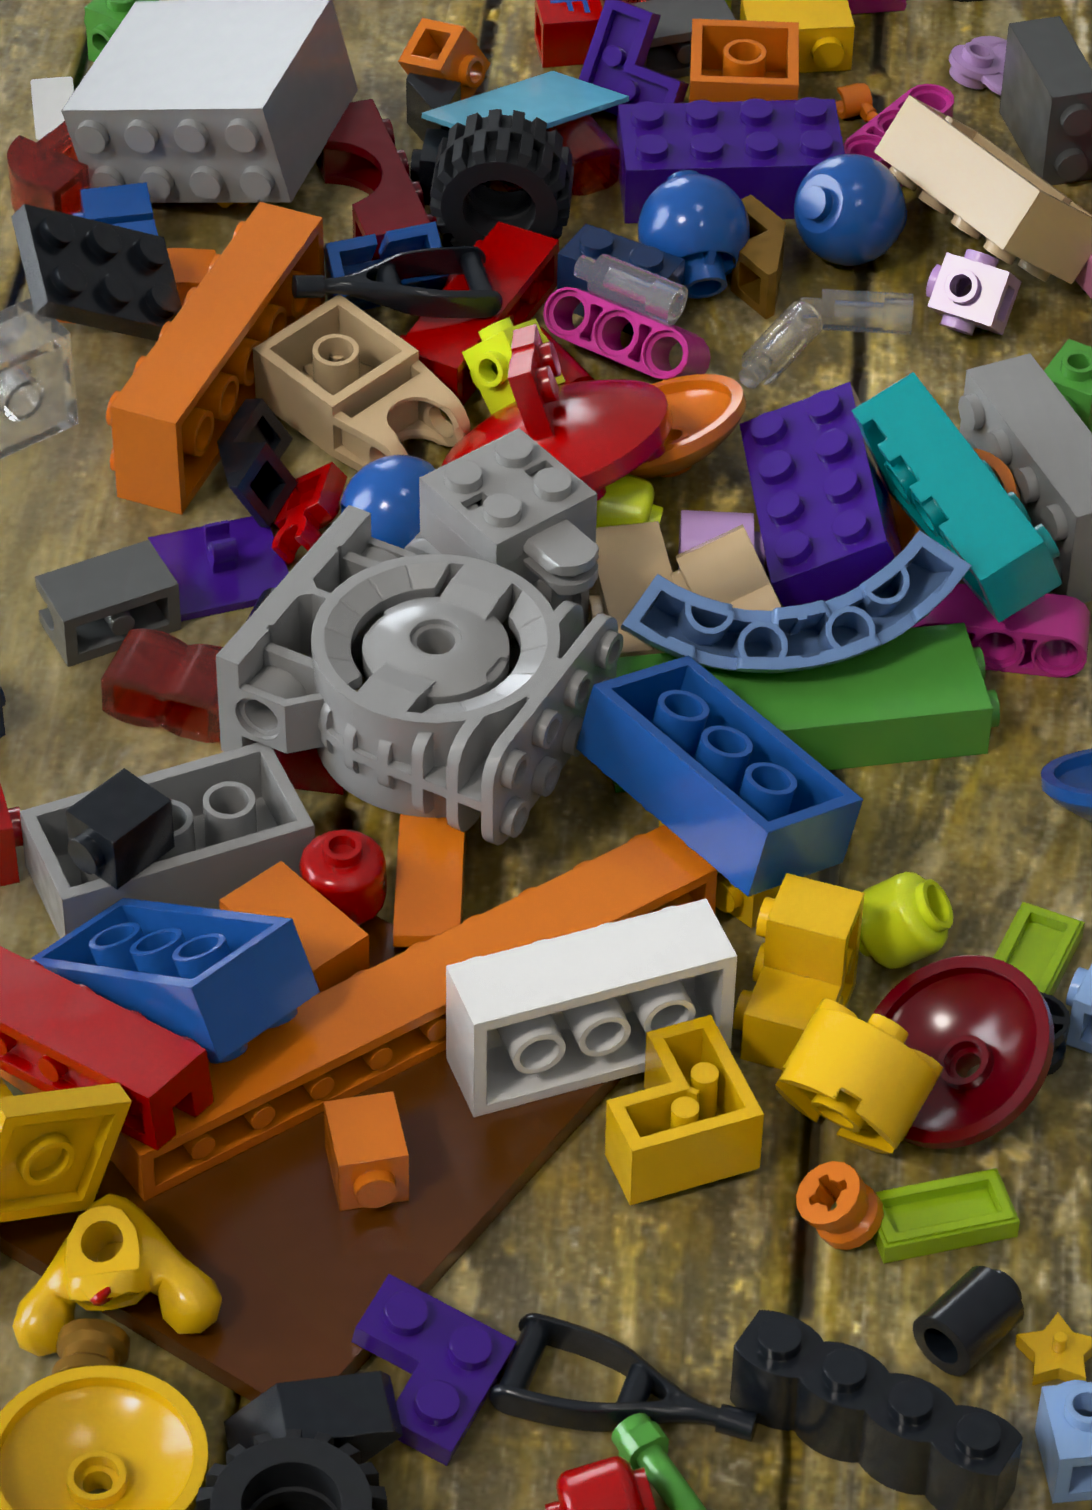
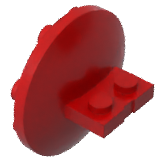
M533 324L513 330L512 356L509 362L508 381L516 401L495 412L466 434L452 447L446 455L442 466L520 428L597 493L598 501L606 494V486L626 476L643 463L653 461L664 454V441L669 435L673 423L672 413L664 393L659 388L646 382L608 379L580 381L558 386L555 377L561 376V367L555 347L551 341L542 342L537 325Z

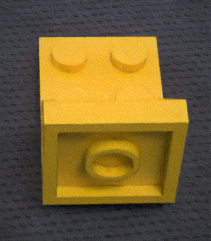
M0 1076V1223L87 1210L94 1202L132 1103L119 1083L13 1096Z

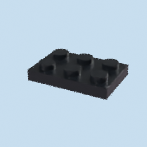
M23 204L11 216L35 315L158 341L163 325L167 321H172L181 310L182 305L164 237L28 204Z

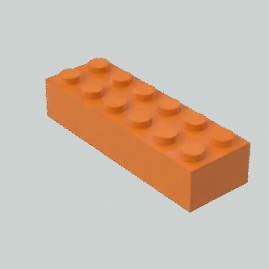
M259 202L247 220L238 223L228 246L222 254H216L213 257L208 273L197 288L192 287L188 291L181 310L172 321H167L163 325L156 344L147 356L143 355L138 359L131 378L123 389L114 392L109 400L106 422L112 427L113 448L110 455V468L112 471H115L117 497L180 515L186 510L221 459L217 445L218 439L244 400L255 398L253 348L325 303V295L323 298H294L291 285L293 275L322 274L325 278L323 217Z

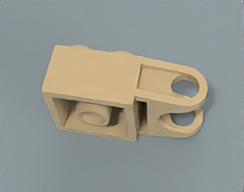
M340 294L253 348L255 398H262L275 415L330 456L357 471L368 463L385 456L408 455L400 443L402 441L426 439L438 445L453 447L471 431L469 418L462 403L419 360V351ZM440 409L447 414L451 423L442 416Z

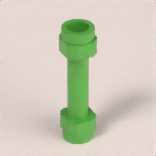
M637 1413L624 1419L614 1429L611 1440L619 1450V1456L625 1458L631 1464L633 1470L645 1468L648 1480L670 1510H707L669 1458V1438L657 1422L652 1421L646 1413Z

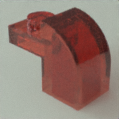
M65 121L47 133L38 142L21 135L16 137L7 151L11 204L14 212L23 204L69 215L82 212L80 190L90 189L88 165L78 161Z

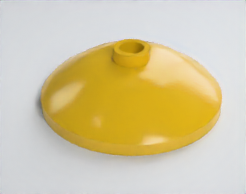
M109 1365L68 1369L31 1384L18 1393L0 1411V1510H193L196 1506L199 1488L205 1487L206 1474L209 1469V1453L206 1432L200 1417L190 1402L178 1390L167 1382L143 1371ZM96 1489L108 1490L106 1492L99 1494L89 1493Z

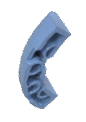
M919 530L905 549L887 566L861 583L857 588L828 601L820 600L803 605L778 607L772 611L732 608V604L700 596L677 586L657 574L622 623L621 630L657 650L676 658L689 655L700 665L709 668L741 673H783L810 670L854 658L900 636L937 607L951 593L972 565Z

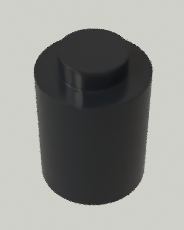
M985 1266L972 1267L914 1321L913 1334L917 1345L927 1359L945 1373L954 1376L965 1375L1023 1320L1024 1307L1021 1301V1291L1016 1282L1001 1270Z

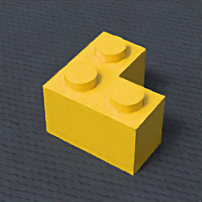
M786 873L776 898L765 897L756 925V936L765 938V943L763 942L758 950L753 969V981L756 982L753 992L745 989L742 990L733 1018V1029L742 1031L740 1059L782 1070L822 999L833 1000L847 1008L856 984L864 892Z
M711 1014L646 1032L645 1090L609 1099L606 1102L605 1156L629 1205L759 1169L764 1113Z

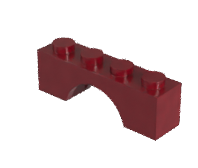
M373 99L350 102L317 158L316 164L325 184L350 186L369 194L366 198L352 204L353 238L370 234L376 235L378 245L371 260L373 261L380 259L378 250L386 231L437 222V220L431 213L426 214L424 196L420 183L418 181L411 182L409 164L405 151L403 149L396 150L394 131L390 119L381 118Z

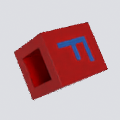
M535 0L534 38L542 68L584 65L603 9L600 0Z

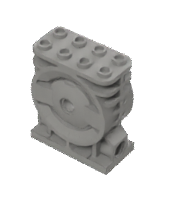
M348 505L216 655L221 751L226 752L257 742L286 754L317 748L322 764L333 779L345 790L362 801L403 815L434 818L446 817L450 827L462 832L469 830L481 816L482 838L498 846L503 844L509 837L516 838L521 833L527 822L530 809L540 796L547 797L552 793L558 782L561 769L572 755L578 757L581 754L576 749L593 684L616 678L617 661L623 647V635L618 633L617 620L604 613L597 614L583 631L584 614L583 608L579 604L569 600L563 601L554 611L547 596L543 595L523 577L497 564L460 555H416L411 551L371 537V513ZM364 676L366 682L362 686V677Z

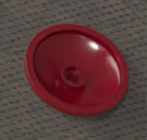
M963 955L930 963L898 983L884 997L873 1013L887 1017L902 1026L909 1034L904 1044L909 1048L927 1054L943 1067L942 1073L904 1138V1141L919 1147L930 1149L959 1148L980 1142L998 1133L1012 1123L1034 1100L1046 1079L1051 1065L1055 1036L1052 1015L1048 1004L1038 988L1023 972L999 959L980 955ZM980 1065L975 1073L966 1077L971 1068Z

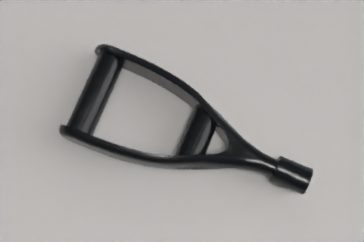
M474 246L437 247L407 251L341 277L324 278L322 274L293 275L291 284L294 298H323L325 294L349 295L405 314L422 317L489 318L496 315L503 306L502 296L494 291L484 265L486 256L481 249ZM463 274L469 290H437L404 286L401 280L433 275Z
M539 1313L526 1314L520 1319L518 1327L521 1334L500 1384L492 1387L489 1394L491 1404L504 1414L550 1426L582 1431H614L627 1417L637 1413H646L652 1421L658 1424L674 1422L701 1423L715 1426V1432L752 1442L759 1419V1413L727 1404H722L721 1408H718L692 1397L659 1373L634 1350L611 1337L589 1328ZM546 1346L580 1355L626 1376L617 1402H587L529 1391L528 1389ZM650 1394L659 1398L660 1401L648 1402Z

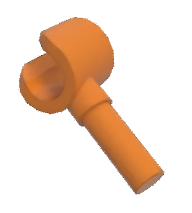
M855 83L837 87V92L842 100L835 102L840 119L861 116L865 122H869L878 115L877 110L873 107L872 95L868 85L865 83Z

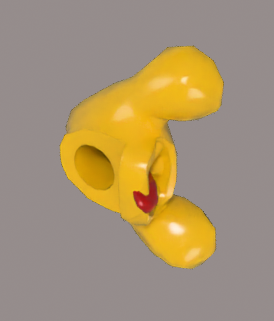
M109 1193L93 1202L84 1213L78 1216L72 1230L62 1243L45 1273L20 1301L12 1327L19 1347L41 1357L57 1353L58 1334L64 1325L74 1320L76 1303L87 1311L113 1310L135 1305L151 1292L158 1296L163 1319L181 1335L202 1333L215 1323L222 1304V1296L215 1281L186 1259L142 1209L125 1197Z

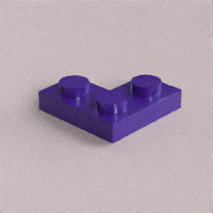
M605 0L579 80L629 96V101L622 104H637L644 101L683 103L689 86L686 82L644 67L661 15L621 0ZM618 105L603 111L618 116Z
M388 1274L355 1327L351 1341L412 1374L396 1401L403 1436L397 1440L445 1466H448L489 1396L491 1388L494 1387L517 1343L514 1339L391 1274Z

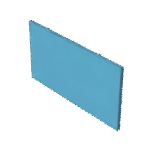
M550 71L422 112L421 118L451 128L457 122L466 126L467 116L477 112L483 118L488 117L489 110L501 109L502 115L513 116V110L525 112V119L533 121L538 117L547 122V129L628 102L629 96L555 71Z

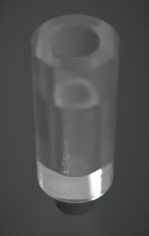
M608 254L600 255L597 260L581 255L574 267V276L588 281L587 288L590 293L668 325L675 324L685 308L688 298V288Z
M822 289L821 298H800L799 320L820 321V330L911 335L913 293Z
M803 301L791 303L743 354V369L739 372L741 383L751 389L756 388L759 384L770 385L774 383L822 331L823 320L819 312L812 305Z

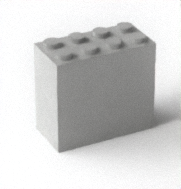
M333 0L135 1L61 112L88 189L147 182L151 203L292 202L326 145L328 138L357 93L358 88Z

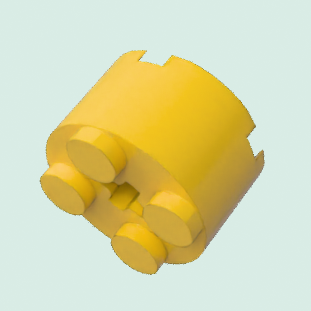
M825 998L820 1002L783 1066L781 1076L775 1086L778 1093L789 1104L814 1122H817L820 1115H822L832 1123L840 1126L836 1135L865 1149L888 1155L892 1154L897 1149L899 1143L904 1140L942 1073L943 1067L927 1054L907 1047L904 1043L909 1034L896 1022L879 1014H872L868 1022L858 1019L845 1006Z

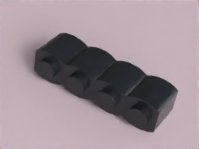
M759 1310L735 1343L730 1400L737 1408L759 1413V1424L778 1430L794 1431L814 1451L838 1461L859 1463L865 1472L879 1483L902 1493L925 1495L927 1500L937 1510H1003L1015 1491L1023 1437L1014 1426L1000 1416L973 1406L955 1405L953 1400L944 1391L930 1382L907 1374L889 1373L885 1366L869 1353L848 1344L823 1341L821 1336L809 1325L781 1312Z

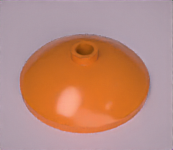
M716 374L686 375L651 384L659 388L668 401L673 418L672 428L664 441V454L653 461L643 463L629 474L643 479L674 477L688 471L692 465L710 455L735 430L745 412L746 398L741 385L730 377Z

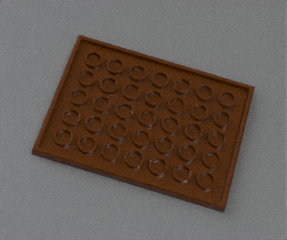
M378 916L359 925L369 934V969L409 948L393 947V924ZM446 1050L353 1096L394 1092L409 1154V1201L391 1203L379 1208H358L339 1211L325 1148L324 1112L145 1202L110 1159L94 1202L112 1193L129 1199L142 1209L186 1259L215 1281L222 1296V1304L217 1321L205 1331L181 1335L163 1319L158 1296L151 1292L135 1305L101 1312L250 1401H253L276 1383L355 1374L373 1354L351 1342L355 1327L388 1274L428 1294L622 1078L473 1117L446 1059ZM86 1210L1 1222L0 1252L42 1276L72 1230L78 1216Z

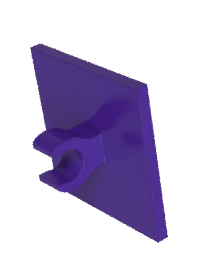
M252 516L148 537V540L179 585L181 622L253 607L264 590L276 588L289 573L284 560L272 549L274 536L270 527H260Z

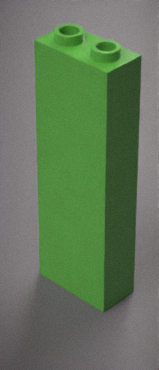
M965 623L910 628L900 636L872 651L843 662L810 670L783 673H741L702 666L827 770L988 754L991 727H998L1000 723V705L997 693L994 689L987 690L984 682L986 671L983 651L979 646L972 647ZM667 653L619 657L616 677L678 658ZM613 781L615 793L626 792Z

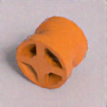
M830 1161L818 1165L807 1173L801 1181L796 1194V1206L802 1218L809 1225L816 1228L820 1237L835 1249L850 1250L865 1244L878 1231L884 1216L883 1203L877 1193L864 1183L859 1173L845 1162ZM836 1202L837 1207L833 1210H830L832 1205Z

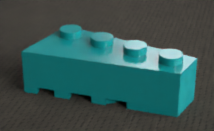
M914 372L851 410L889 494L921 532L972 565L962 577V580L998 623L1063 584L1053 562V559L1060 556V552L1050 533L1042 524H1038L1035 527L1032 526L1031 519L1020 499L1014 492L1007 493L990 465L985 460H981Z

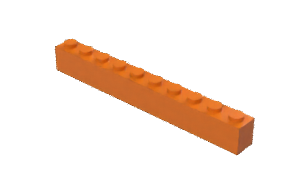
M665 825L646 834L636 835L627 843L595 859L583 861L572 870L537 887L528 888L517 897L482 914L473 915L462 924L427 941L415 943L406 951L370 969L358 971L347 980L316 994L297 1008L298 1013L292 1020L283 1025L268 1028L247 1043V1050L239 1057L219 1064L209 1062L214 1102L196 1118L173 1107L177 1134L157 1151L120 1132L110 1159L145 1202L324 1112V1101L353 1097L445 1051L447 965L702 899L708 900L715 913L718 870L696 851L689 848L682 839Z

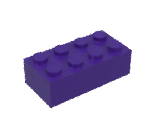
M805 97L800 100L766 101L755 98L734 102L696 100L691 103H655L644 101L637 104L618 105L616 158L624 224L638 223L641 210L651 193L658 186L666 182L669 176L684 170L697 171L699 174L719 179L731 187L740 199L753 195L781 219H795V197L804 177L813 167L825 159L845 154L835 99Z
M850 382L829 390L820 391L811 397L774 411L765 412L756 418L739 424L770 581L783 607L803 605L820 600L828 601L857 588L861 583L875 575L902 551L888 489L851 411L861 403Z

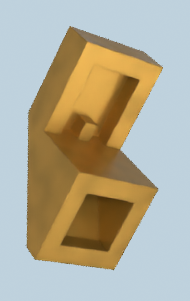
M753 195L742 198L741 201L748 214L750 237L746 245L739 251L738 262L732 271L731 291L764 319H768L775 315L783 270L786 222Z

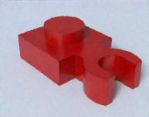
M333 462L297 478L298 484L276 517L274 524L280 530L272 541V549L287 564L294 561L296 552L301 545L309 551L322 536L319 529L328 525L340 510L339 501L347 476Z

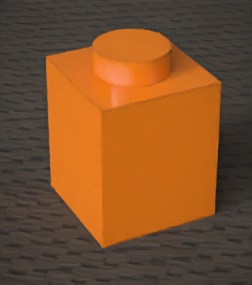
M390 1091L324 1101L325 1148L339 1211L358 1208H379L391 1203L409 1201V1154L394 1092Z

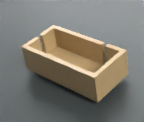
M911 95L908 96L874 150V153L892 165L889 170L894 174L898 182L913 191L916 190L917 186L921 187L922 192L918 198L944 215H947L949 210L954 212V217L950 222L961 231L978 240L983 234L986 237V243L983 247L1002 261L1012 265L1016 257L1021 259L1018 265L1036 278L1046 282L1052 274L1072 284L1092 254V214L1078 204L1071 202L1070 198L978 131L948 115L946 116L939 110Z

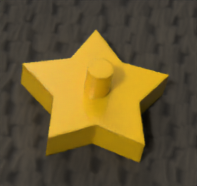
M1058 1312L1044 1330L1016 1334L1015 1346L1033 1362L1032 1386L1056 1379L1065 1382L1070 1380L1086 1381L1084 1363L1092 1357V1337L1073 1332Z

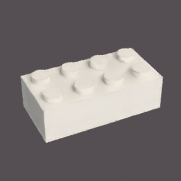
M702 899L447 965L446 1059L473 1117L645 1072L646 1032L710 1014L728 1048L731 1049L737 954L708 900Z

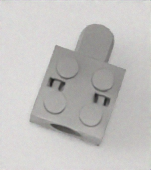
M520 428L419 477L420 535L442 554L467 556L488 561L518 574L529 583L541 579L558 595L562 596L585 592L595 584L598 578L597 560L599 558V547L596 544L597 493Z

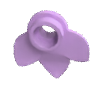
M980 36L972 39L971 42L965 45L953 47L949 55V62L951 64L949 73L951 77L959 84L968 88L984 89L988 87L992 92L1001 95L1007 40L995 36Z

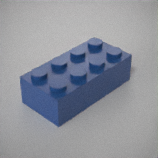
M688 655L593 684L576 749L746 896L749 897L781 885L786 873L804 877L843 863L863 798Z
M131 898L120 899L30 958L39 962L45 969L75 984L85 985L97 995L127 1010L137 1011L149 1021L181 1037L185 1036L193 1039L206 1049L208 1060L213 1064L228 1062L242 1055L247 1050V1043L268 1028H274L292 1020L298 1013L297 1008L320 992L292 918Z

